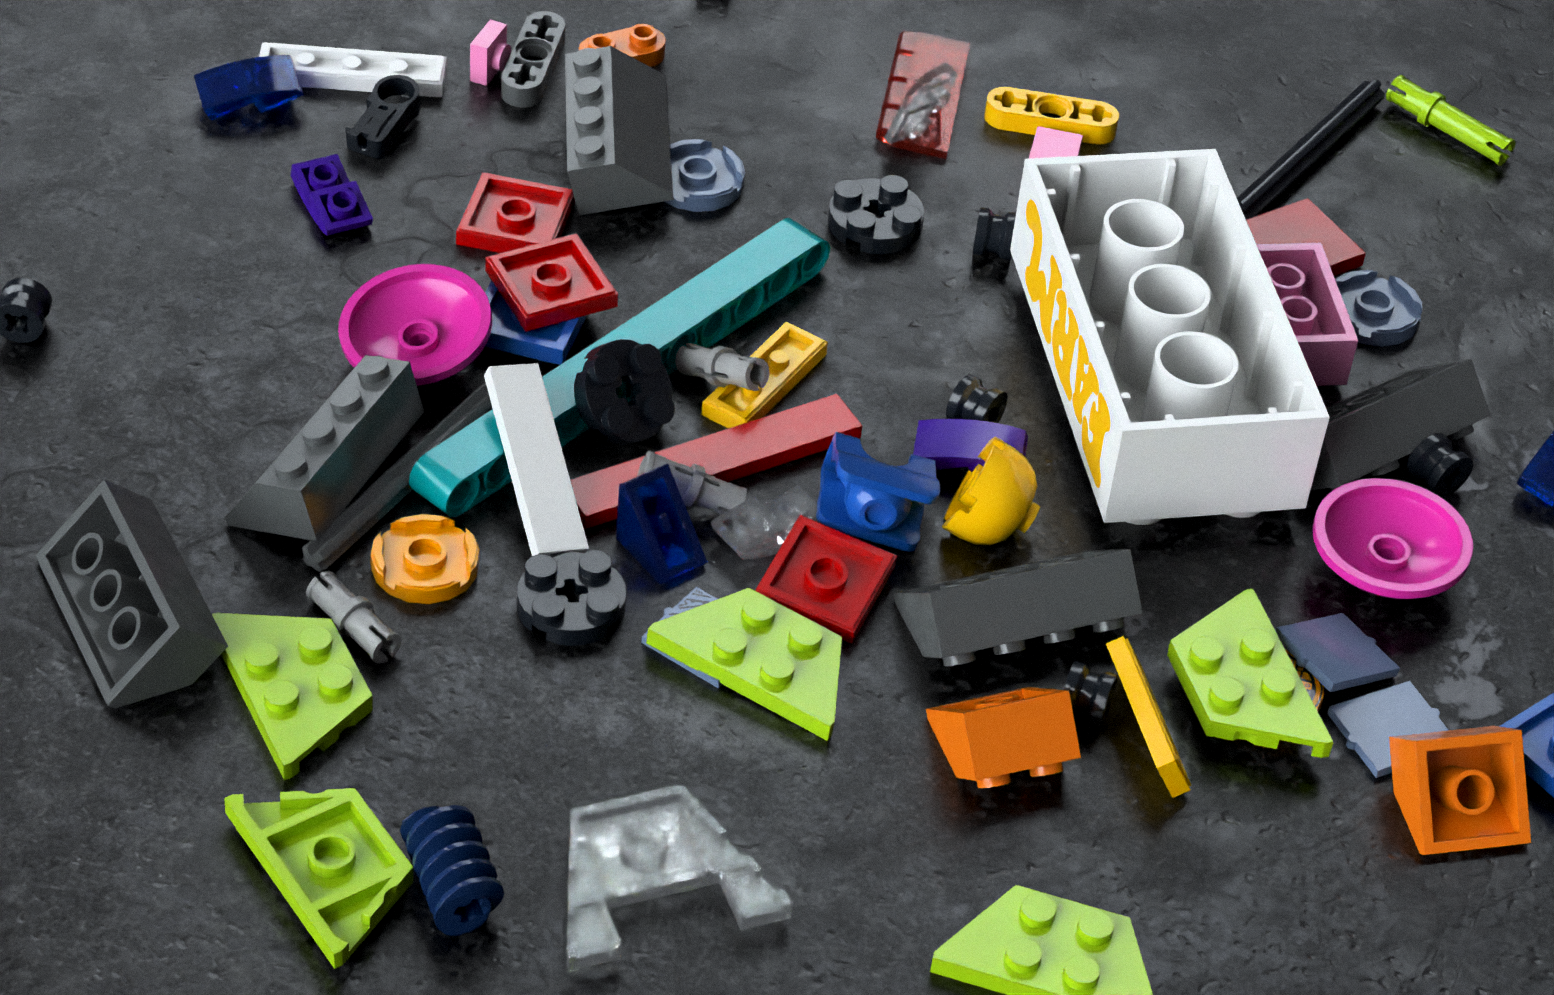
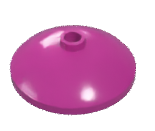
M414 264L381 273L356 290L342 310L338 333L343 353L354 368L365 355L408 361L411 364L416 385L419 386L446 379L464 369L477 358L487 344L491 334L492 312L484 290L470 276L459 270L442 265Z
M1383 478L1349 482L1334 489L1322 500L1314 518L1313 539L1325 563L1351 585L1377 596L1393 599H1417L1439 594L1453 587L1461 580L1472 558V535L1459 512L1437 494L1408 482Z

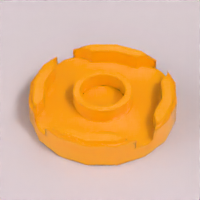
M429 514L402 517L390 523V530L386 531L382 536L380 531L373 540L371 570L376 583L389 595L405 602L433 604L448 601L465 592L477 578L479 547L476 539L466 527L464 532L462 529L455 527L454 520L447 517Z

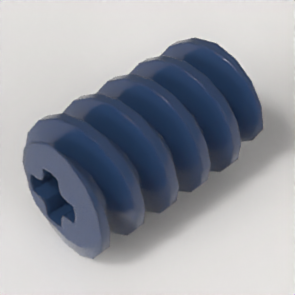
M459 805L424 807L406 817L402 821L400 828L402 839L406 843L408 855L412 860L415 873L419 878L436 927L442 933L451 936L470 933L482 926L488 919L489 913L502 902L505 895L502 883L496 879L497 872L495 866L489 861L488 849L482 844L483 839L480 829L475 826L476 822L473 812L467 807Z

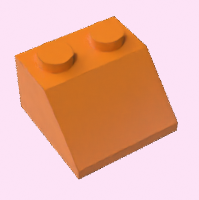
M1025 687L926 709L929 724L956 778L976 781L978 788H991L1011 783L1010 773L1028 769L1031 777L1059 773L1063 771L1062 762L1081 758L1069 690Z
M1488 726L1389 737L1393 792L1420 854L1430 855L1531 843L1522 730Z

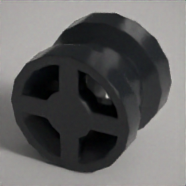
M980 207L973 255L983 256L990 252L998 254L1003 260L1011 261L1012 254L1010 248L1016 213L1008 212L1003 216L994 214L990 208Z
M15 278L5 284L0 294L1 336L18 343H27L38 339L43 332L45 318L51 310L53 300L50 292L44 285L28 278Z
M968 374L960 380L952 392L946 408L947 419H969L999 423L1007 406V393L996 387L987 389L983 387L981 379Z
M1435 433L1424 439L1413 450L1407 463L1408 472L1417 479H1425L1428 482V490L1441 498H1445L1457 491L1466 482L1473 468V460L1462 451L1455 452L1452 449V441L1442 433Z
M1075 661L1063 689L1069 690L1073 715L1076 713L1084 715L1090 724L1102 727L1115 694L1118 675L1108 671L1101 675L1090 672L1087 664Z

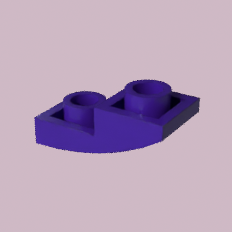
M338 154L292 164L291 178L315 223L326 236L372 225L373 217L356 181H349Z
M969 419L919 420L913 454L935 460L936 470L968 467L969 471L972 472L978 464L984 466L986 461L977 456L992 438H999L1026 457L1028 435L1026 430L988 421Z

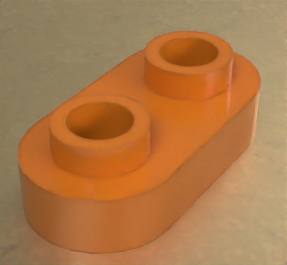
M636 24L629 28L592 35L580 43L579 50L612 46L652 67L663 61L666 39L664 34L649 24Z

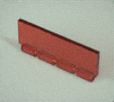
M903 31L899 34L876 130V138L880 142L892 144V147L946 159L970 43L923 32Z

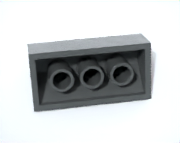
M612 46L596 49L584 48L577 52L565 54L567 173L579 216L674 200L668 91L665 74Z
M365 355L226 515L225 519L228 526L318 541L424 413L410 362L388 359L382 356Z
M1472 359L1408 369L1327 406L1326 409L1330 418L1311 490L1331 488V491L1349 482L1361 480L1360 477L1368 473L1373 477L1391 472L1400 467L1398 459L1406 455L1409 459L1413 450L1424 439L1435 433H1442L1450 441L1473 433L1474 428L1472 424L1491 416Z
M104 479L35 555L107 706L116 709L193 685L228 647L152 499Z
M1130 549L1086 550L893 593L895 605L922 656L942 658L944 666H954L975 661V651L993 647L994 655L1025 650V640L1043 636L1044 643L1076 638L1075 628L1092 625L1093 632L1125 627L1124 617L1143 613Z

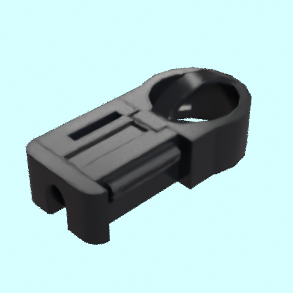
M390 75L380 79L375 84L371 94L366 99L367 110L352 129L345 128L347 148L349 150L375 159H382L388 154L404 130L419 115L421 110L419 85L408 76ZM401 95L398 104L383 101L390 96Z

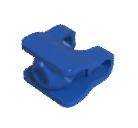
M835 432L821 467L820 492L816 514L817 521L850 536L903 551H914L920 541V526L924 504H935L940 494V482L936 478L935 460L911 454L909 462L905 465H888L869 456L863 450L859 438Z

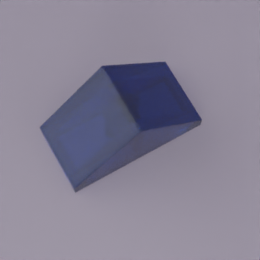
M668 463L619 484L616 538L659 584L670 581L708 563Z

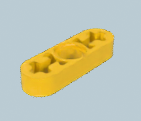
M998 87L991 90L987 95L984 117L989 125L1000 130L1035 135L1037 126L1080 134L1083 135V143L1101 145L1107 144L1115 138L1119 112L1114 106L1102 101L1012 87ZM1042 114H1055L1060 116V118L1047 117Z

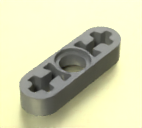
M539 11L530 14L525 19L502 72L501 97L507 104L514 107L527 108L538 104L542 100L565 45L566 23L560 15L549 11ZM538 57L542 58L543 60L531 61L526 60L524 58ZM523 79L529 80L522 85Z

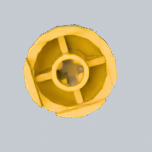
M994 437L977 456L986 461L984 466L978 464L972 472L968 470L943 518L947 520L942 525L943 529L960 539L976 545H993L1005 541L1016 529L1025 533L1040 509V505L1033 502L1037 489L1033 467L1018 450L999 438Z

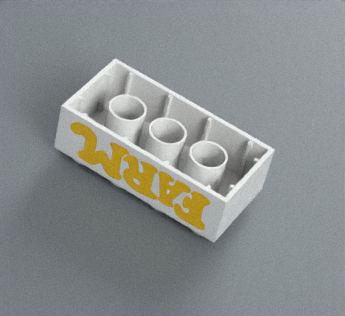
M1216 149L1025 159L1010 251L1103 522H1127L1135 525H1149L1166 518L1221 514L1246 518L1255 516L1262 511L1306 508L1330 416Z

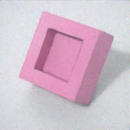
M490 19L471 42V82L487 86L498 71L504 70L511 54V46L507 44V24Z

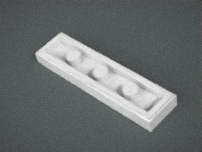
M264 42L261 46L256 68V84L372 92L375 84L380 79L390 75H404L414 79L419 85L420 96L442 97L447 71V57Z
M539 364L489 366L484 378L532 556L537 554L550 555L559 552L584 553L588 551L589 546Z

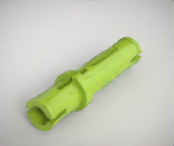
M1402 74L1397 76L1391 85L1404 91L1406 95L1388 88L1386 93L1387 101L1393 102L1416 115L1417 122L1425 127L1435 126L1494 161L1498 166L1503 165L1510 156L1495 148V145L1511 152L1515 148L1516 141L1514 139L1506 137L1447 103L1446 97L1437 91L1430 93L1408 80Z

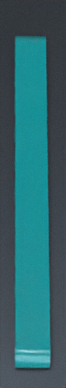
M785 218L544 375L542 379L561 447L589 429L582 420L576 406L574 382L577 373L583 371L584 363L588 360V358H584L592 349L620 339L633 340L640 344H651L660 351L662 363L669 375L677 370L675 359L681 346L686 347V343H692L705 348L711 347L815 277L825 266L829 258L830 244L828 241L793 219ZM622 380V386L616 388L618 398H626L629 402L631 397L630 388ZM493 409L426 452L418 459L409 476L410 488L450 517L462 515L512 481Z

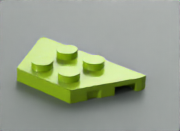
M746 588L660 620L648 628L646 640L648 645L697 671L700 670L720 680V683L826 741L832 736L836 713L842 636L751 588Z
M1254 589L1244 590L1170 640L1167 656L1206 736L1231 741L1238 739L1247 740L1254 745L1277 749L1279 740L1312 746L1311 756L1319 758L1329 757L1333 740Z
M231 613L212 614L228 645L221 655L284 780L293 778L300 772L299 762L318 747L325 751L339 739L341 732L345 728L355 726L373 710L372 693L332 619Z
M355 788L327 789L316 794L305 791L280 792V802L244 803L243 794H232L224 798L226 815L334 969L342 966L413 883L412 864Z
M1019 885L1012 887L935 950L930 970L931 973L1006 995H1153L1130 917Z

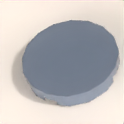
M702 139L681 140L671 144L674 200L664 202L678 209L702 212L715 211L729 206L740 197L745 183V169L743 161L733 150L723 146V151L712 148V142Z
M1372 270L1347 272L1335 278L1359 343L1382 347L1397 345L1413 337L1420 325L1422 301L1411 286L1395 276L1390 275L1389 280L1377 277L1378 272Z

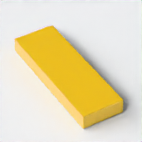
M785 322L750 356L764 359L767 362L769 378L763 388L758 386V391L748 390L732 384L724 388L717 387L702 402L701 415L728 429L763 418L827 355L828 342Z
M1122 636L1106 643L1156 768L1172 798L1190 791L1189 786H1192L1143 667L1128 638L1125 639Z

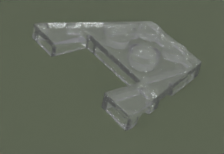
M682 784L571 809L566 958L569 972L621 959L622 943L608 909L720 884L740 930L790 919L793 903L790 896L782 888L775 890L762 877V867L749 854L742 856L726 839L727 831Z

